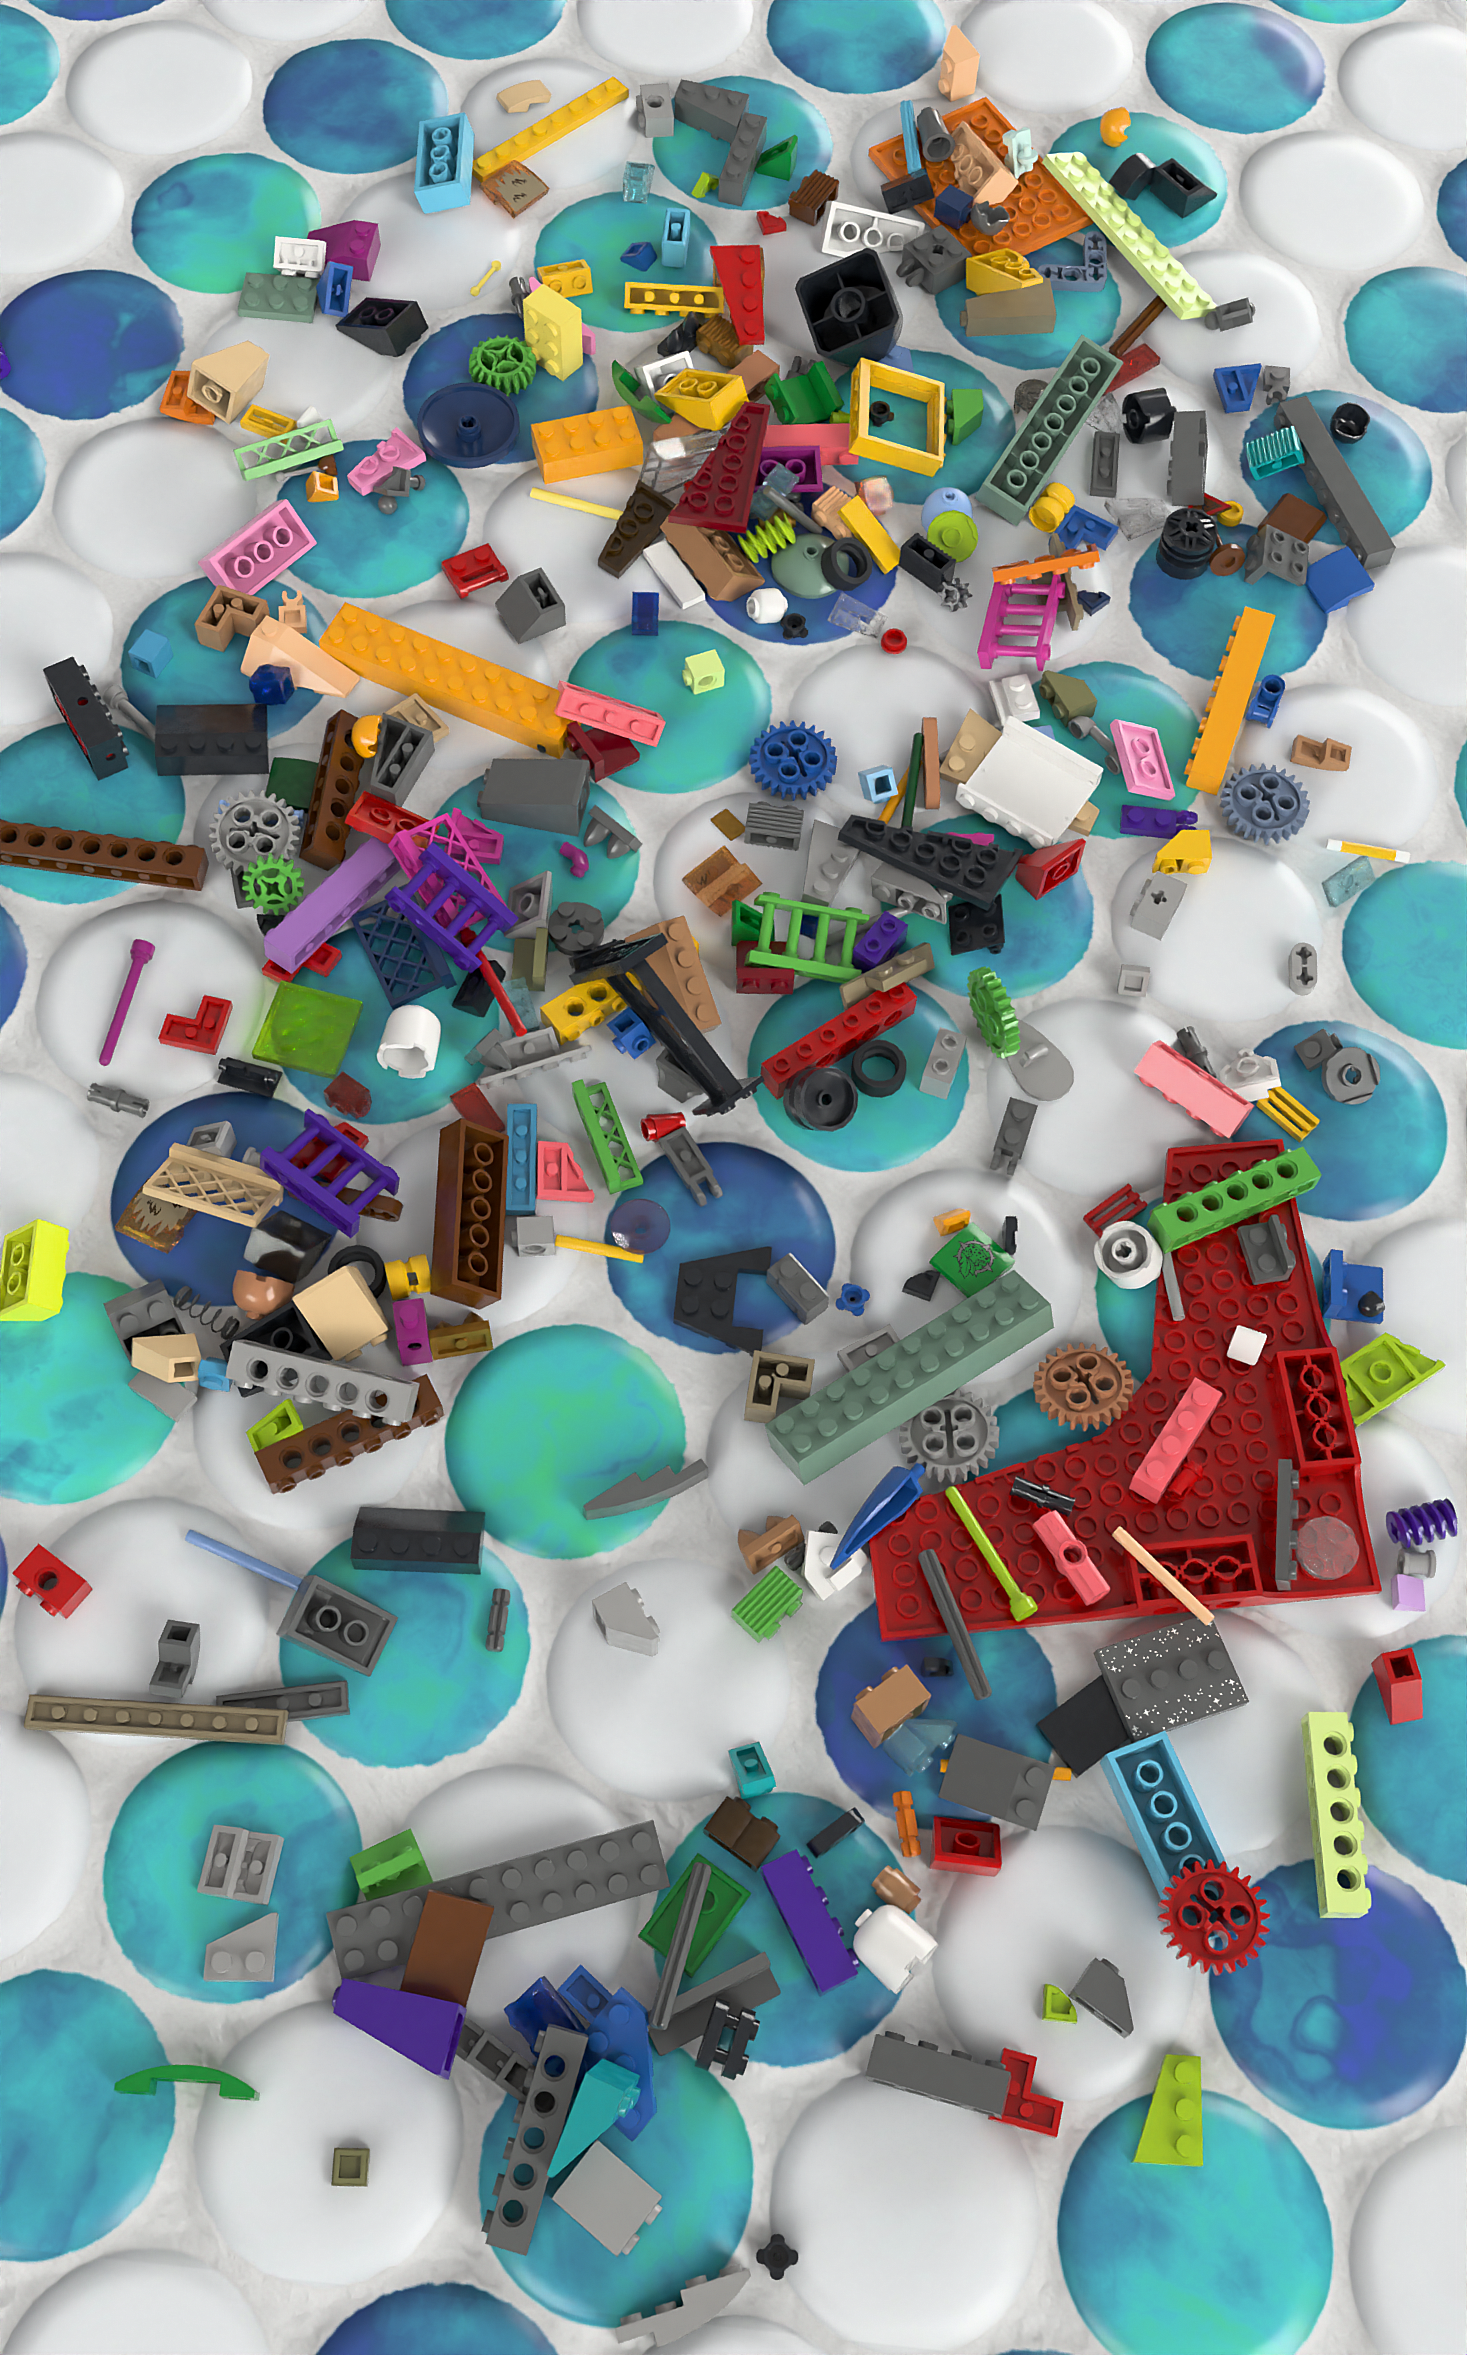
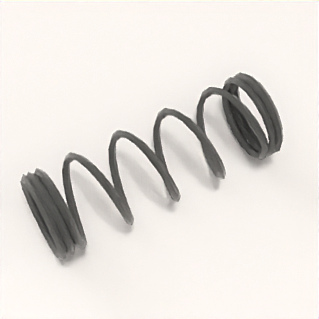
M184 1286L177 1292L173 1305L181 1311L189 1309L191 1318L200 1316V1323L202 1325L211 1323L212 1332L217 1333L221 1331L220 1336L224 1340H229L237 1332L240 1321L237 1318L233 1319V1316H230L223 1328L215 1331L213 1323L221 1314L222 1308L215 1313L210 1322L205 1324L202 1322V1315L210 1307L211 1301L206 1303L199 1315L192 1316V1306L199 1300L200 1294L195 1296L189 1307L182 1309L181 1307L191 1297L192 1288ZM234 1324L231 1331L227 1334L229 1328Z

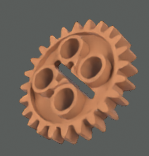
M1080 1342L1079 1348L1075 1350L1071 1344H1067L1066 1352L1056 1348V1357L1047 1354L1046 1363L1039 1362V1371L1034 1373L1033 1392L1035 1393V1402L1040 1403L1041 1412L1048 1411L1049 1420L1058 1417V1426H1062L1066 1421L1070 1422L1071 1430H1074L1077 1424L1082 1425L1083 1431L1087 1430L1088 1424H1093L1098 1430L1101 1421L1110 1426L1111 1416L1120 1419L1121 1410L1127 1411L1128 1402L1132 1401L1133 1380H1131V1370H1126V1361L1118 1362L1117 1353L1108 1356L1107 1347H1104L1100 1352L1096 1351V1344L1094 1343L1089 1349H1085L1083 1342Z

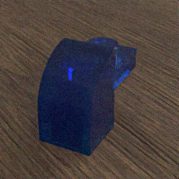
M632 592V635L658 636L659 592Z

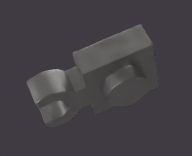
M1266 365L1263 372V391L1268 392L1266 404L1270 405L1272 398L1279 399L1280 403L1285 402L1290 388V368Z

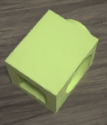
M713 649L685 658V669L682 670V677L685 685H690L695 695L724 686L725 669L716 650Z

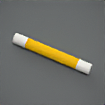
M1329 838L1326 842V849L1403 863H1408L1410 859V852Z

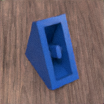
M335 262L327 263L316 286L322 314L342 318L348 314L353 266Z

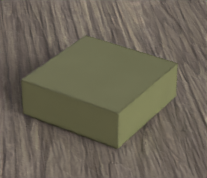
M334 2148L331 2186L368 2187L370 2149Z

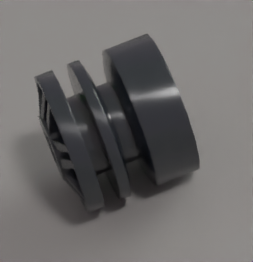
M1182 508L1172 512L1166 518L1156 552L1157 564L1164 573L1176 579L1189 580L1201 576L1207 570L1209 558L1213 552L1218 535L1217 524L1212 517L1201 510Z

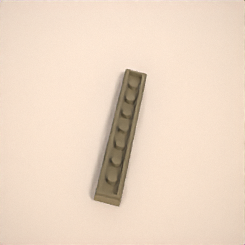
M29 1694L23 1727L27 1730L284 1745L289 1712L281 1709Z

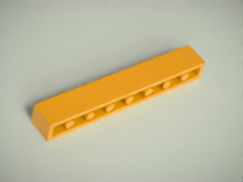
M1245 606L1242 617L1236 616L1232 628L1236 635H1230L1225 651L1230 652L1229 656L1223 655L1218 671L1223 672L1222 677L1216 676L1211 691L1216 692L1215 697L1209 696L1205 712H1208L1209 716L1208 718L1202 717L1198 732L1202 733L1201 739L1195 738L1191 753L1196 755L1194 760L1188 759L1184 774L1189 776L1185 786L1217 796L1276 615Z

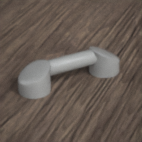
M1077 716L1069 721V730L1075 738L1082 739L1089 734L1109 753L1105 757V764L1110 772L1115 775L1122 772L1115 744L1096 726L1092 719L1086 716Z

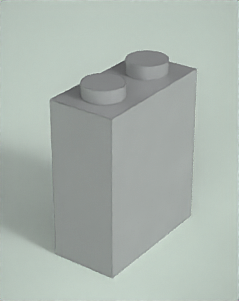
M598 2140L594 2142L551 2198L616 2257L621 2252L625 2255L631 2252L640 2239L636 2234L644 2221L650 2226L663 2209L658 2204L662 2196Z

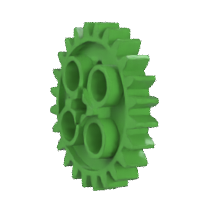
M984 966L969 972L970 976L967 977L969 981L967 987L970 991L967 993L970 998L969 1005L973 1011V1017L977 1020L976 1026L981 1029V1036L985 1039L987 1047L990 1046L992 1053H996L997 1058L1001 1057V1059L1017 1054V1050L1020 1049L1018 1043L1021 1042L1018 1036L1020 1034L1019 1022L1014 1014L1015 1008L1011 1007L1010 1004L1011 997L1006 995V987L1002 986L1000 977L996 978L995 971L991 972L990 967L986 968Z

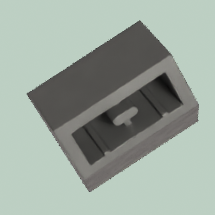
M542 567L518 576L495 602V607L518 645L566 625L565 604Z
M161 1278L103 1303L131 1366L132 1338L186 1334Z

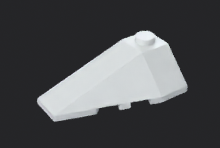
M827 201L821 226V252L847 257L865 248L873 249L877 253L903 250V245L923 234L925 223L835 201Z

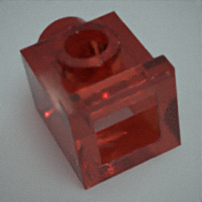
M343 1071L323 1091L326 1104L330 1108L334 1105L343 1115L350 1114L355 1119H358L359 1117H364L371 1108L372 1100L369 1089Z

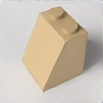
M247 340L194 360L191 365L187 397L230 425L263 388L270 355L261 347Z
M343 1266L292 1297L298 1309L335 1361L345 1359L346 1363L351 1362L363 1354L360 1349L370 1343L373 1347L381 1344L389 1338L387 1333L393 1330L389 1320L356 1266Z

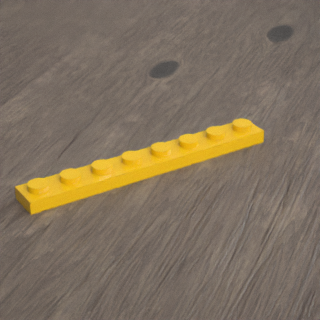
M614 76L473 160L472 175L483 185L628 98L629 89Z

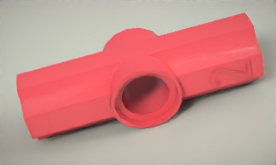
M1056 1510L1045 1514L1033 1524V1528L1054 1557L1057 1570L1067 1576L1086 1606L1095 1603L1110 1591L1109 1586L1087 1556L1086 1546L1081 1541L1076 1540ZM1067 1552L1073 1553L1078 1557L1079 1561L1071 1563L1065 1559L1063 1554Z

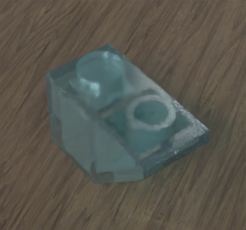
M627 161L623 176V201L647 204L655 170L654 165Z
M907 1719L884 1742L882 1750L909 1777L916 1770L922 1774L934 1761L931 1755L938 1748L944 1751L955 1740L956 1736L953 1732L958 1724L954 1720Z

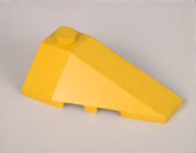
M1008 248L966 258V288L976 292L978 296L1043 283V277L1034 268H1029V262L1023 261V256L1020 253Z

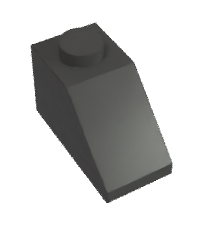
M1095 1958L1090 1962L1068 1996L1120 2036L1126 2038L1132 2033L1134 2027L1124 1978L1118 1975L1119 1969L1110 1961L1104 1958L1100 1961Z

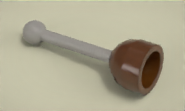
M331 454L322 457L318 461L317 466L289 472L277 471L275 478L277 481H283L287 477L313 471L335 476L338 475L334 455Z

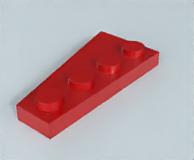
M760 245L710 246L711 258L716 267L717 277L723 289V296L730 311V318L739 345H764Z

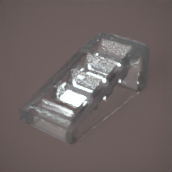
M841 592L827 621L877 639L888 617ZM861 617L866 618L865 622L860 620ZM871 620L876 622L874 627L869 625Z

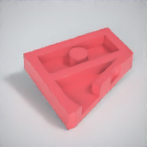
M538 1141L536 1199L593 1203L594 1192L592 1189L589 1190L583 1179L584 1173L579 1164L574 1161V1154L568 1143Z

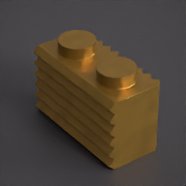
M715 313L696 331V346H698L699 350L705 354H711L723 366L728 365L734 369L746 356L753 354L754 345H739L733 324L719 316L718 313Z

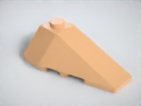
M962 121L951 134L955 140V149L950 157L951 161L955 164L956 171L954 176L959 183L958 189L974 198L973 206L976 203L981 204L985 201H989V205L1003 202L1019 183L1018 180L976 133Z
M267 615L251 634L240 669L241 673L263 684L273 685L274 682L285 684L288 688L296 690L297 687L313 689L314 693L346 698L360 680L359 675L291 627Z

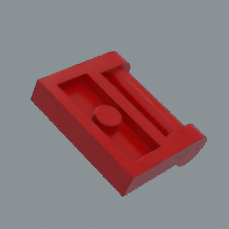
M489 543L441 561L442 569L460 599L469 596V593L497 581L502 583L509 580L506 568L500 563Z

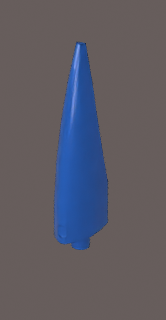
M916 1463L910 1470L893 1466L849 1525L831 1561L830 1568L835 1570L874 1535L902 1515L919 1497L923 1489L918 1479L926 1471L921 1464Z

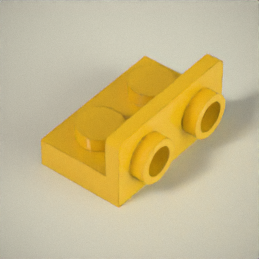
M584 259L537 268L540 282L564 298L593 292L590 267Z

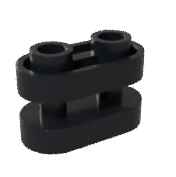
M716 1998L698 2050L695 2067L708 2071L713 2061L723 2065L721 2076L735 2080L737 2074L743 2076L749 2055L744 2052L748 2039L751 2041L755 2040L760 2021L755 2019L756 2011L742 2007L739 2016L729 2014L730 2002ZM723 2027L734 2030L727 2051L717 2048Z

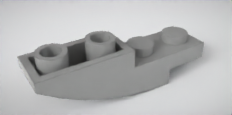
M736 2264L719 2270L721 2278L707 2282L706 2275L685 2281L687 2289L680 2291L683 2302L682 2307L677 2308L675 2301L654 2307L656 2315L642 2319L641 2312L620 2318L621 2326L615 2328L618 2344L653 2333L658 2348L695 2331L724 2309L740 2292L751 2277L749 2269L741 2271L740 2264Z

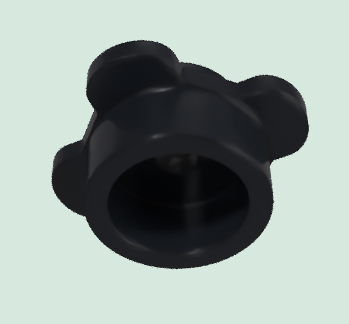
M876 401L870 406L869 419L873 422V426L882 427L885 422L894 420V413L890 412V407L886 402Z
M792 613L782 618L780 625L784 629L783 637L787 640L807 637L808 629L805 628V617Z
M774 2234L770 2238V2243L764 2249L757 2251L756 2260L759 2264H764L767 2267L772 2279L780 2280L784 2277V2271L790 2265H795L798 2262V2253L796 2250H791L785 2244V2239L781 2234ZM775 2253L780 2254V2260L776 2261L774 2259Z

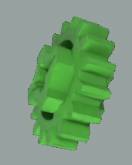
M269 853L267 860H264L259 855L257 856V865L250 862L248 864L250 872L244 871L243 879L246 881L242 884V890L248 891L245 896L246 901L254 899L253 908L256 909L260 905L263 906L264 914L269 909H273L274 914L278 915L279 908L289 912V904L297 906L299 901L297 896L303 897L304 889L301 887L304 886L305 880L299 877L301 875V868L293 869L294 860L291 859L287 863L284 862L283 854H280L278 859H274L272 853ZM288 876L292 881V890L290 889V885L286 883ZM255 879L261 885L259 892L255 888ZM275 881L278 882V885H268V883L273 884Z

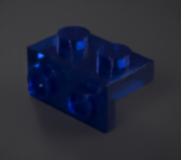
M545 1976L539 1978L516 2001L504 2008L510 2025L526 2039L532 2054L536 2058H539L540 2055L539 2052L534 2051L539 2030L547 2031L549 2023L580 2033L586 2031V2028ZM552 2055L548 2057L545 2064L552 2062L560 2056Z

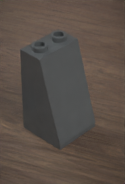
M493 758L491 768H486L484 791H479L477 798V807L481 808L482 819L578 837L590 795L589 760Z

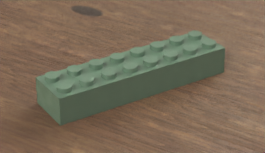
M1081 334L982 484L975 499L1015 526H1018L1124 362Z

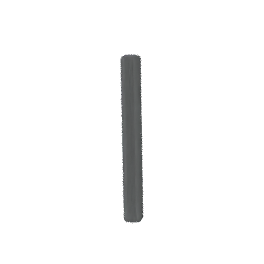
M924 1550L919 1553V1562L973 1695L977 1701L984 1700L991 1696V1687L935 1550Z
M696 1862L693 1865L649 2018L650 2026L655 2029L666 2030L668 2027L711 1875V1867L707 1864Z

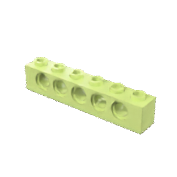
M1308 1712L1301 1719L1320 1918H1360L1367 1914L1368 1909L1371 1907V1893L1369 1888H1365L1364 1875L1367 1874L1368 1863L1366 1855L1362 1854L1361 1841L1364 1839L1363 1822L1358 1820L1357 1808L1360 1807L1361 1796L1359 1788L1355 1787L1354 1775L1357 1772V1759L1355 1755H1351L1350 1742L1354 1738L1353 1725L1351 1722H1348L1347 1712ZM1324 1741L1334 1744L1337 1750L1336 1755H1331L1325 1750ZM1327 1774H1333L1339 1779L1340 1788H1335L1329 1784ZM1332 1806L1342 1811L1343 1821H1337L1332 1817L1330 1812ZM1334 1840H1340L1345 1844L1347 1848L1346 1855L1339 1854L1335 1850ZM1338 1873L1348 1877L1350 1881L1349 1889L1339 1885L1337 1881Z

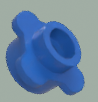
M846 1283L842 1286L841 1297L836 1300V1307L839 1310H848L854 1316H861L864 1313V1303L869 1300L870 1294L866 1289H862L858 1285ZM850 1298H855V1301L851 1302Z

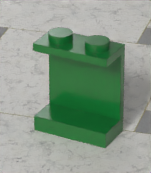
M823 361L814 363L807 374L781 381L778 373H774L764 386L766 396L770 400L782 425L815 424L830 420L831 413L838 412L845 405Z

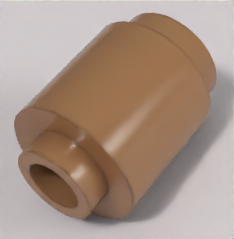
M889 1865L880 1872L871 1884L877 1890L875 1894L887 1905L897 1906L908 1915L911 1914L922 1900L918 1896L921 1889L898 1868L893 1869Z

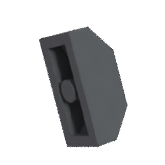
M665 1048L656 1058V1065L659 1070L658 1087L682 1104L695 1095H702L704 1093L703 1090Z

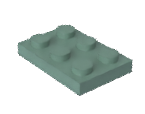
M246 272L238 305V314L240 317L313 323L318 301L316 286L320 279Z

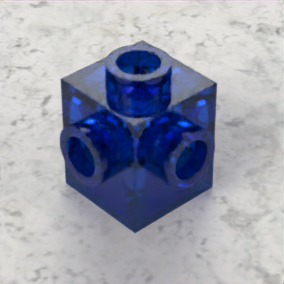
M264 664L257 668L249 679V689L253 693L255 703L267 704L269 706L286 704L295 691L289 667Z

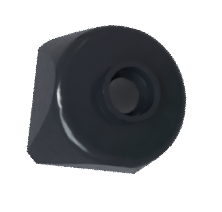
M865 248L799 278L795 291L817 354L841 366L855 368L861 357L878 362L894 348L902 331L903 314L893 287L875 250Z

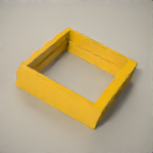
M861 357L851 374L849 453L933 477L937 470L943 467V460L946 457V454L943 453L946 441L944 425L947 415L944 414V406L947 397H944L945 383ZM870 386L927 403L926 452L868 435Z

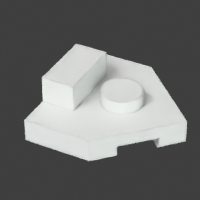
M1245 1047L1237 1053V1058L1230 1065H1226L1219 1072L1220 1082L1249 1102L1268 1098V1089L1281 1086L1276 1059L1268 1056L1261 1057L1254 1054L1253 1050Z
M806 1531L804 1543L806 1548L801 1576L820 1601H824L834 1591H840L862 1572L861 1568L870 1560L862 1549L859 1548L833 1570L830 1568V1564L844 1535Z

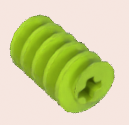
M784 511V520H781L777 515L774 516L775 525L766 520L764 521L765 530L761 529L758 525L755 526V535L747 530L746 540L737 535L747 558H750L754 563L759 562L758 554L765 559L768 557L767 549L774 554L777 553V544L785 549L786 539L792 544L796 543L794 530Z

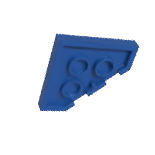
M621 1987L584 2032V2034L588 2035V2041L574 2088L579 2092L586 2072L603 2058L640 2075L636 2087L640 2088L641 2092L633 2109L629 2108L624 2118L620 2116L613 2123L633 2142L657 2113L656 2097H654L652 2077L654 2072L651 2046H649L648 2010ZM564 2060L555 2069L558 2073H561L565 2068Z

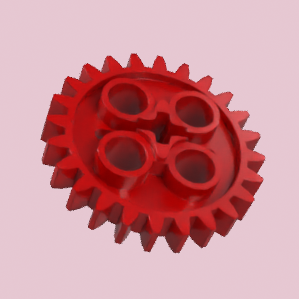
M1212 1859L1206 1861L1204 1869L1196 1861L1192 1864V1873L1184 1866L1179 1870L1182 1879L1175 1875L1169 1879L1174 1888L1165 1887L1162 1890L1169 1900L1165 1899L1158 1902V1906L1165 1909L1166 1913L1160 1914L1157 1920L1167 1922V1927L1161 1930L1160 1934L1171 1935L1172 1937L1166 1947L1172 1948L1177 1946L1179 1948L1175 1957L1177 1960L1185 1955L1189 1957L1187 1965L1189 1969L1197 1962L1200 1963L1202 1974H1205L1209 1967L1212 1966L1215 1976H1218L1222 1973L1223 1965L1228 1973L1231 1974L1236 1971L1235 1962L1241 1968L1246 1967L1248 1962L1245 1955L1251 1959L1257 1958L1258 1953L1253 1946L1259 1948L1265 1946V1941L1259 1935L1267 1934L1270 1931L1269 1928L1261 1924V1921L1270 1918V1914L1260 1912V1907L1265 1905L1267 1900H1257L1255 1897L1261 1888L1257 1886L1250 1889L1247 1885L1251 1876L1248 1875L1242 1880L1238 1878L1239 1867L1237 1866L1230 1873L1227 1872L1225 1861H1222L1217 1869L1214 1868ZM1206 1884L1212 1885L1218 1890V1900L1214 1901L1207 1898L1204 1893V1886ZM1191 1894L1196 1897L1199 1904L1190 1899ZM1183 1909H1190L1195 1913L1197 1917L1196 1925L1192 1926L1185 1923L1182 1917ZM1231 1909H1238L1242 1912L1245 1919L1243 1925H1237L1231 1920ZM1215 1911L1219 1916L1216 1919L1217 1921L1212 1924L1208 1919L1211 1915L1210 1913ZM1228 1931L1233 1932L1237 1936V1940L1232 1939ZM1209 1934H1216L1222 1939L1223 1948L1221 1951L1215 1950L1209 1945Z

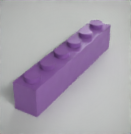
M374 836L367 842H363L353 856L345 859L337 871L322 881L320 887L312 894L306 895L302 903L294 911L288 912L275 929L272 928L266 933L264 937L265 956L292 974L401 870V865L389 848V844L381 842Z

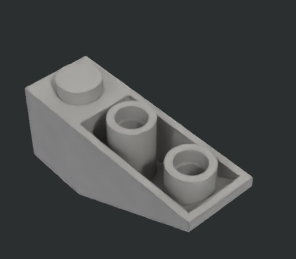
M883 862L871 876L872 897L919 914L930 920H935L942 924L947 922L946 901L928 882L886 862Z

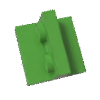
M411 1828L349 1857L356 1874L355 1877L366 1900L433 1882Z

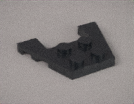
M766 1246L680 1263L673 1323L709 1338L710 1336L726 1343L725 1346L736 1350L738 1348L745 1351L751 1357L754 1355V1350L761 1351L764 1329L732 1326L738 1273L767 1276V1270L770 1268L772 1247Z

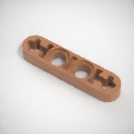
M923 717L921 733L924 736L922 749L925 809L939 810L940 773L937 717Z

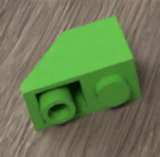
M952 389L951 400H946V415H950V419L947 421V435L952 436V445L960 444L981 426L984 410L982 389Z

